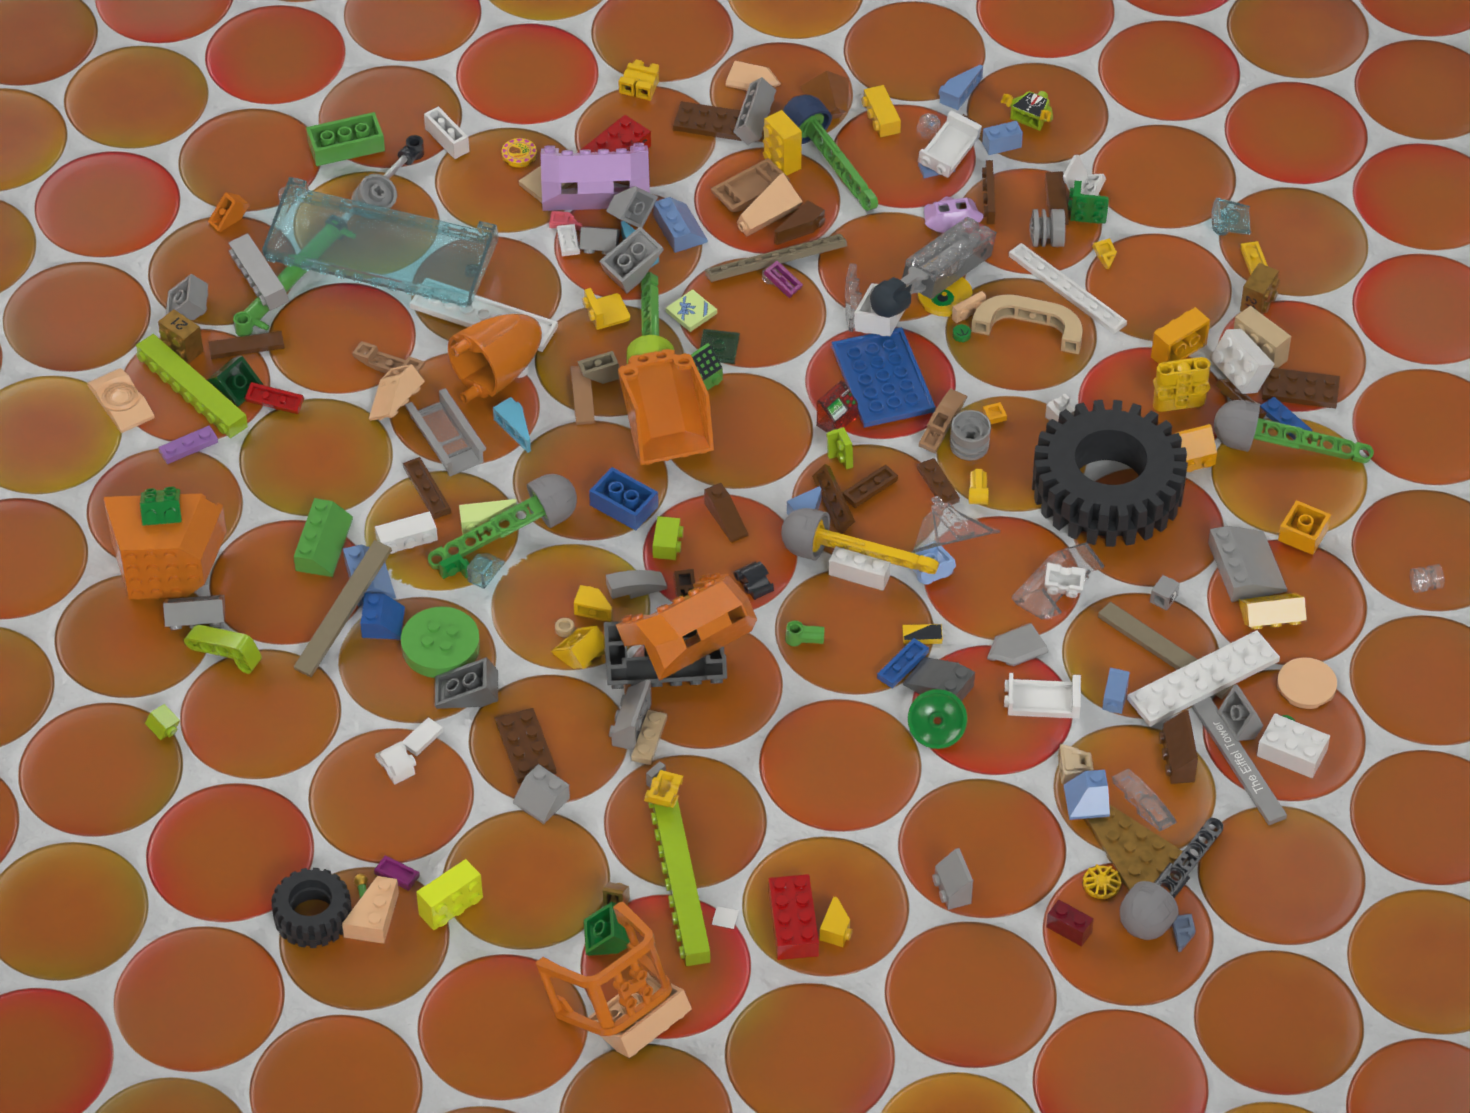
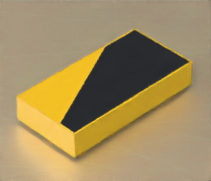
M942 624L902 626L903 645L908 644L913 638L923 644L943 643Z

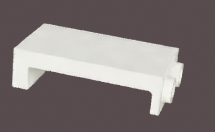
M951 110L948 113L947 121L924 150L921 149L919 151L918 162L948 178L980 137L982 126Z
M1009 673V680H1005V692H1008V696L1005 695L1004 707H1008V715L1079 719L1081 675H1073L1072 682L1019 680L1013 679V673Z

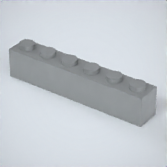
M248 233L229 242L231 258L235 260L238 269L241 270L244 278L247 279L263 306L266 305L271 311L290 302L285 288Z

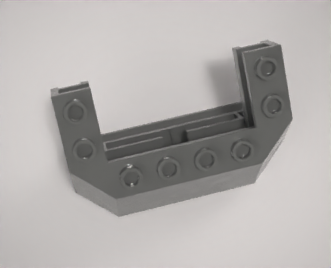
M622 621L604 622L607 686L611 685L612 689H623L624 685L631 684L633 686L645 680H651V687H663L662 683L670 682V686H681L683 681H690V685L702 684V680H710V683L714 684L723 683V679H727L726 655H724L723 646L659 681L645 646V657H627V646H624L616 624ZM697 629L682 636L684 641L695 636L698 633Z

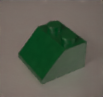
M242 355L232 358L207 379L209 383L237 407L246 401L245 397L251 382L264 385Z

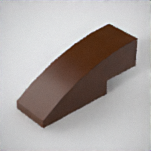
M1063 171L1045 172L1046 201L1049 217L1052 209H1064L1065 225H1069L1066 187L1063 181L1064 173Z

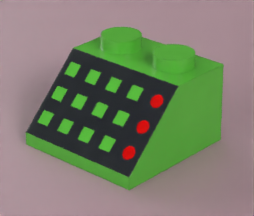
M708 343L691 354L707 390L718 385L723 380V368Z

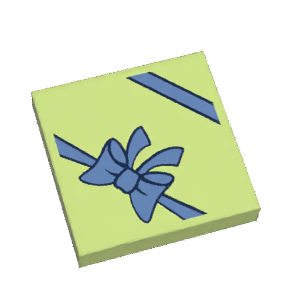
M691 290L667 306L666 313L691 332L715 316L717 309L694 290Z

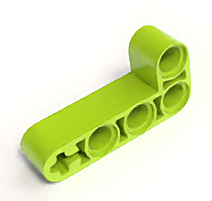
M195 625L184 639L186 646L194 651L233 658L237 667L247 674H250L262 659L254 640L246 634Z

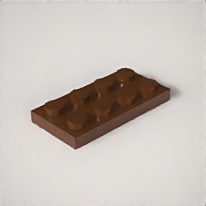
M681 101L673 124V131L742 141L733 132L741 110Z
M1272 368L1264 381L1262 399L1269 400L1275 397L1280 402L1336 409L1340 376Z
M534 708L495 718L518 784L522 783L525 776L538 764L551 773L556 774V767Z

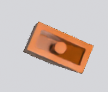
M225 192L208 222L217 231L221 232L240 221L250 205L240 195Z

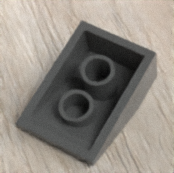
M487 657L435 676V707L437 709L483 707L498 701V670Z
M924 657L903 682V685L920 695L934 689L946 690L956 695L962 701L974 687L975 672L956 662Z

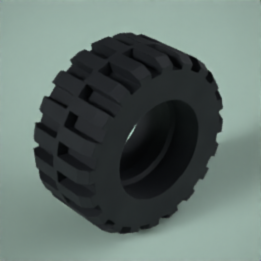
M314 867L313 870L304 868L300 872L294 871L290 873V877H284L281 880V885L278 884L271 900L274 923L280 935L287 939L289 943L293 945L298 943L299 947L304 948L306 946L317 948V945L326 946L329 941L332 940L334 942L339 939V934H344L342 923L352 911L347 885L337 874L333 873L331 875V871L326 869L321 871L319 868ZM308 900H322L329 904V907L324 912L314 916H304L294 911L299 904Z

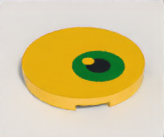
M961 277L932 299L918 293V300L927 312L937 316L948 317L952 314L953 306L972 297V287L965 278Z

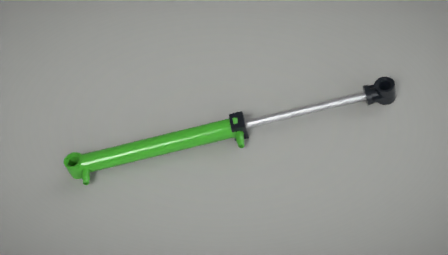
M418 135L409 136L406 139V145L398 152L399 160L383 176L390 179L403 164L411 165L414 160L421 159L424 156L422 137ZM354 207L342 218L332 215L325 222V228L277 276L286 293L337 240L341 242L345 237L352 240L356 239V235L348 231L347 222L357 213ZM259 297L244 311L234 315V328L238 336L251 335L254 326L264 330L269 329V325L261 321L269 309L266 305H262Z

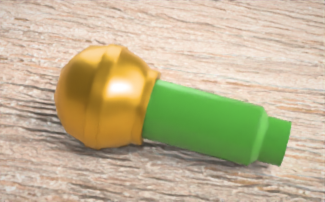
M358 874L354 878V884L359 890L360 899L367 891L368 878L364 874Z

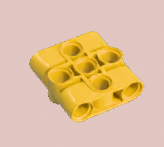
M1198 357L1160 363L1157 366L1156 377L1153 380L1155 387L1153 408L1156 411L1165 412L1203 406L1206 402L1207 392L1210 390L1208 382L1210 361L1207 358Z

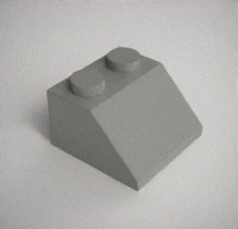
M634 186L614 195L607 212L620 220L642 228L658 197Z
M581 227L579 249H584V253H595V250H600L602 254H608L618 246L620 229Z
M190 274L168 291L166 315L173 309L189 320H195L200 315H203L207 310L208 284Z
M1237 684L1234 685L1217 712L1236 741L1255 739L1263 724Z
M538 764L525 776L513 800V804L545 824L570 799L569 784Z
M957 848L935 866V874L932 875L934 885L940 889L939 896L941 902H945L948 910L971 904L973 879L960 848Z

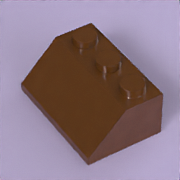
M1184 710L1163 723L1162 732H1159V742L1164 746L1162 748V758L1167 762L1165 764L1166 776L1170 777L1171 784L1195 782L1198 755L1189 710Z

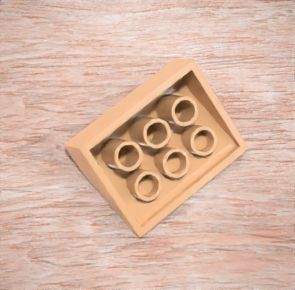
M647 972L646 982L653 988V995L661 988V985ZM671 984V994L665 1001L620 1033L601 1037L617 1052L630 1058L692 1010L685 991ZM638 993L632 994L637 1000L636 1006L643 1002L641 995ZM619 994L607 1002L614 1022L627 1013L625 1007L619 1004ZM595 1012L588 1017L599 1022Z

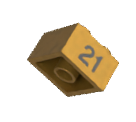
M1261 263L1257 265L1243 286L1241 312L1249 306H1252L1262 315L1268 312L1271 301L1274 302L1278 295L1276 289L1280 282V279H1278L1279 270Z
M174 309L158 321L161 340L185 362L189 364L204 352L200 326Z

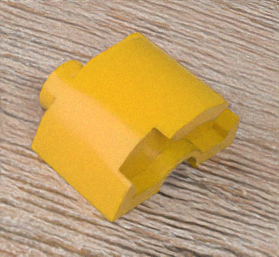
M660 770L657 777H653L651 790H647L644 801L674 808L679 797L677 793L680 784L682 785L683 776Z

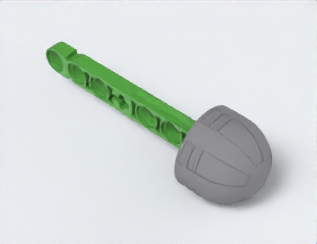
M1233 400L1224 404L1218 410L1214 419V430L1218 439L1230 448L1247 452L1251 447L1253 439L1343 459L1352 458V461L1360 463L1369 462L1374 454L1373 448L1368 444L1360 442L1355 444L1351 440L1258 418L1260 405L1244 400ZM1268 429H1275L1277 431V435H1269ZM1293 433L1296 439L1289 440L1286 434ZM1307 438H1311V444L1308 443ZM1329 441L1332 444V448H1325L1323 442ZM1346 445L1350 447L1351 452L1344 453L1341 447ZM1360 450L1368 451L1369 457H1362Z
M547 474L527 484V490L530 495L529 499L448 542L444 548L441 546L430 552L428 555L430 567L439 569V564H434L431 561L434 556H441L442 561L453 556L448 552L451 547H457L459 549L458 553L464 557L539 518H542L549 528L561 523L570 517L575 510L577 494L574 486L568 479L557 474ZM524 511L527 515L524 519H518L516 513ZM502 520H507L510 525L507 528H501L499 523ZM485 530H487L488 532L491 531V535H490V536H488L487 534L484 535V531H485ZM468 538H474L476 543L473 546H468L465 544V541Z

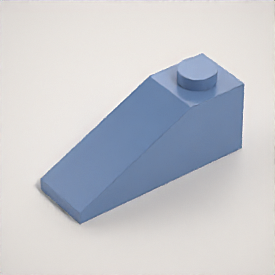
M978 65L949 79L944 86L942 85L938 93L940 95V103L959 110L982 80L983 65Z

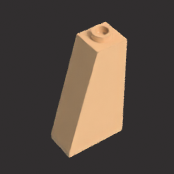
M784 173L780 174L740 215L737 221L738 228L741 232H744L746 237L796 211L803 201Z

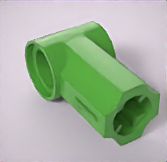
M791 621L786 627L785 641L790 646H798L801 643L823 644L824 627L805 626L799 621Z

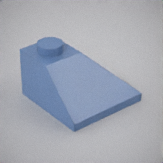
M1105 770L1084 771L1064 784L1069 820L1110 817L1108 783Z

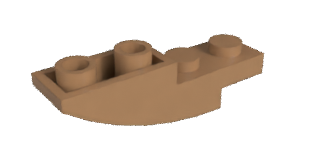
M953 389L947 392L929 420L927 429L919 442V447L936 454L951 427L953 418L962 409L968 397L967 395Z

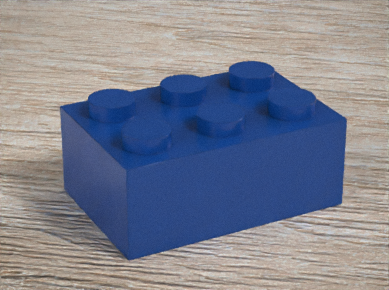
M613 467L589 490L590 506L635 531L658 508L657 491Z

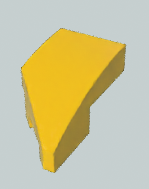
M1108 238L1095 242L1092 246L1106 269H1110L1117 254L1111 239Z

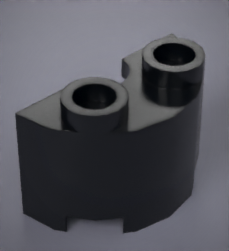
M754 561L733 571L735 579L741 583L744 582L745 592L750 594L754 600L774 591L773 583L771 584L766 577L769 572L760 561L757 563Z

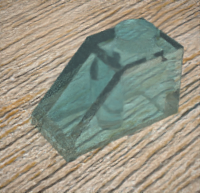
M489 553L477 554L467 566L468 582L485 589L505 564V561Z

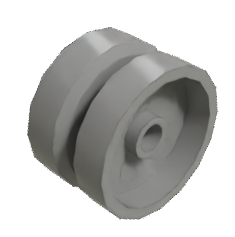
M371 174L366 176L353 192L351 198L352 205L355 211L363 218L368 220L381 219L396 202V188L387 177L380 174Z

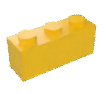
M884 85L864 89V96L861 98L863 107L867 109L868 118L873 121L874 130L878 132L880 137L900 133L901 120Z

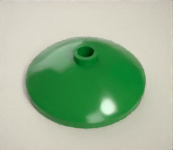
M941 689L929 690L919 695L911 704L908 711V727L915 740L923 746L931 749H944L954 745L963 736L967 727V712L962 701L953 693ZM937 717L940 718L941 723L935 724L934 719Z

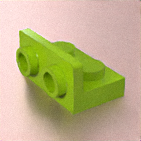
M845 428L828 432L826 434L828 458L838 457L839 462L844 464L846 470L853 468L852 442Z

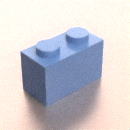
M1017 121L983 128L982 144L988 155L1022 148L1023 132Z

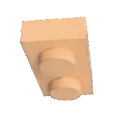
M981 291L953 306L952 320L958 323L973 315L979 305L986 301V295Z

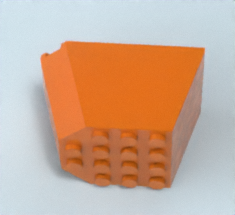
M201 493L181 494L182 522L142 526L141 496L104 497L112 546L129 599L188 597L205 585L227 532L222 504L210 502Z

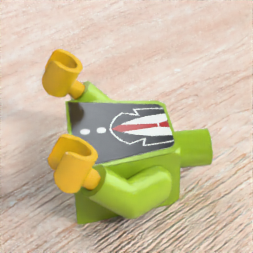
M1029 91L1023 96L1014 99L1009 94H1003L1000 102L1005 103L1007 107H1011L1010 119L1040 131L1045 121L1051 122L1053 120L1050 100L1048 99V94L1044 91H1040L1038 94Z

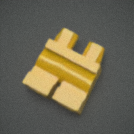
M637 59L633 63H629L623 77L621 76L618 81L619 93L633 97L636 93L637 98L651 101L656 86L659 83V65L652 63L649 67H645L644 62ZM631 86V90H626L625 87ZM647 90L648 94H643L641 91Z

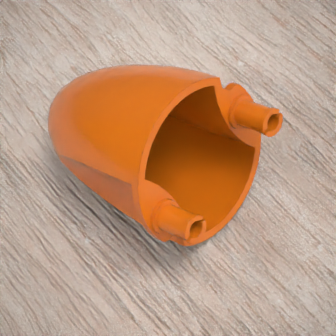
M524 314L500 315L471 325L449 339L448 355L451 365L461 382L468 388L460 393V399L463 403L467 404L475 397L486 398L488 394L491 397L495 396L525 370L537 353L542 339L541 326L536 319Z

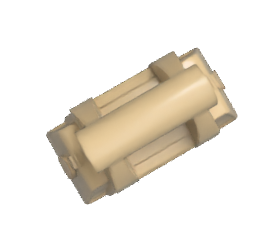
M1060 744L1058 763L1061 783L1063 785L1084 771L1094 770L1090 752H1084L1078 748Z

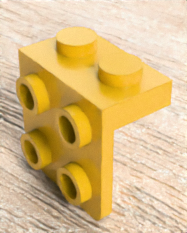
M591 288L584 290L583 306L587 308L589 318L593 321L597 330L630 320V314L620 294L616 293L596 299Z

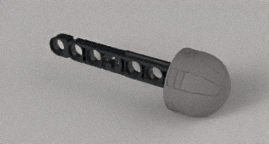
M1209 818L1173 864L1169 863L1154 883L1148 881L1138 882L1127 893L1120 906V919L1128 933L1137 938L1151 940L1163 935L1174 923L1179 913L1174 898L1190 879L1189 873L1223 831V824L1219 819ZM1209 825H1214L1218 831H1212ZM1199 837L1206 838L1208 843L1201 842ZM1190 849L1196 850L1199 856L1191 854ZM1187 859L1189 863L1186 866H1183L1182 864ZM1170 874H1176L1179 877V880L1176 881L1172 879ZM1161 886L1167 887L1169 889V892Z

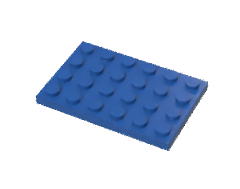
M902 327L895 328L891 336L867 334L832 342V350L851 393L850 395L853 396V401H856L854 404L864 428L935 412L936 407Z

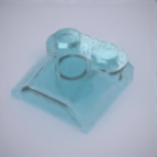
M1216 198L1211 212L1213 231L1222 236L1227 235L1228 232L1250 235V206Z

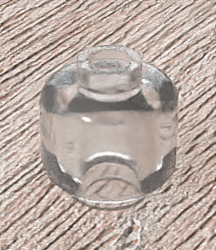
M931 113L922 115L916 126L918 135L924 139L934 138L940 129V120Z

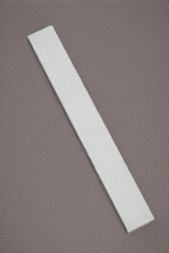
M1019 244L1009 252L1011 259L1111 333L1115 334L1127 325V320L1024 244Z

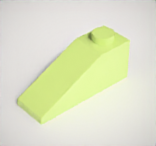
M516 499L459 505L462 535L517 505Z

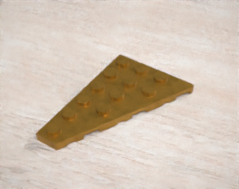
M1110 804V817L1085 819L1088 827L1094 832L1100 847L1106 852L1108 860L1113 863L1116 871H1118L1122 883L1128 888V892L1138 882L1148 881L1154 883L1169 863L1173 864L1183 852Z

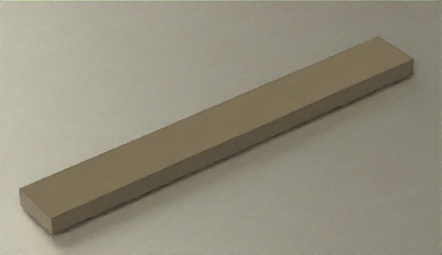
M841 234L707 268L705 269V275L713 282L770 267L776 261L781 264L847 246V240Z
M376 540L373 541L294 665L295 670L309 677L313 676L392 552L391 547Z
M1109 602L1098 613V618L1177 670L1198 660L1112 602ZM1234 685L1214 695L1223 699Z

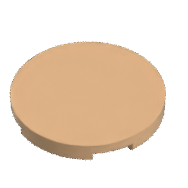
M1304 657L1296 658L1287 662L1280 669L1277 687L1290 704L1299 708L1314 709L1333 699L1337 688V678L1333 670L1320 660Z

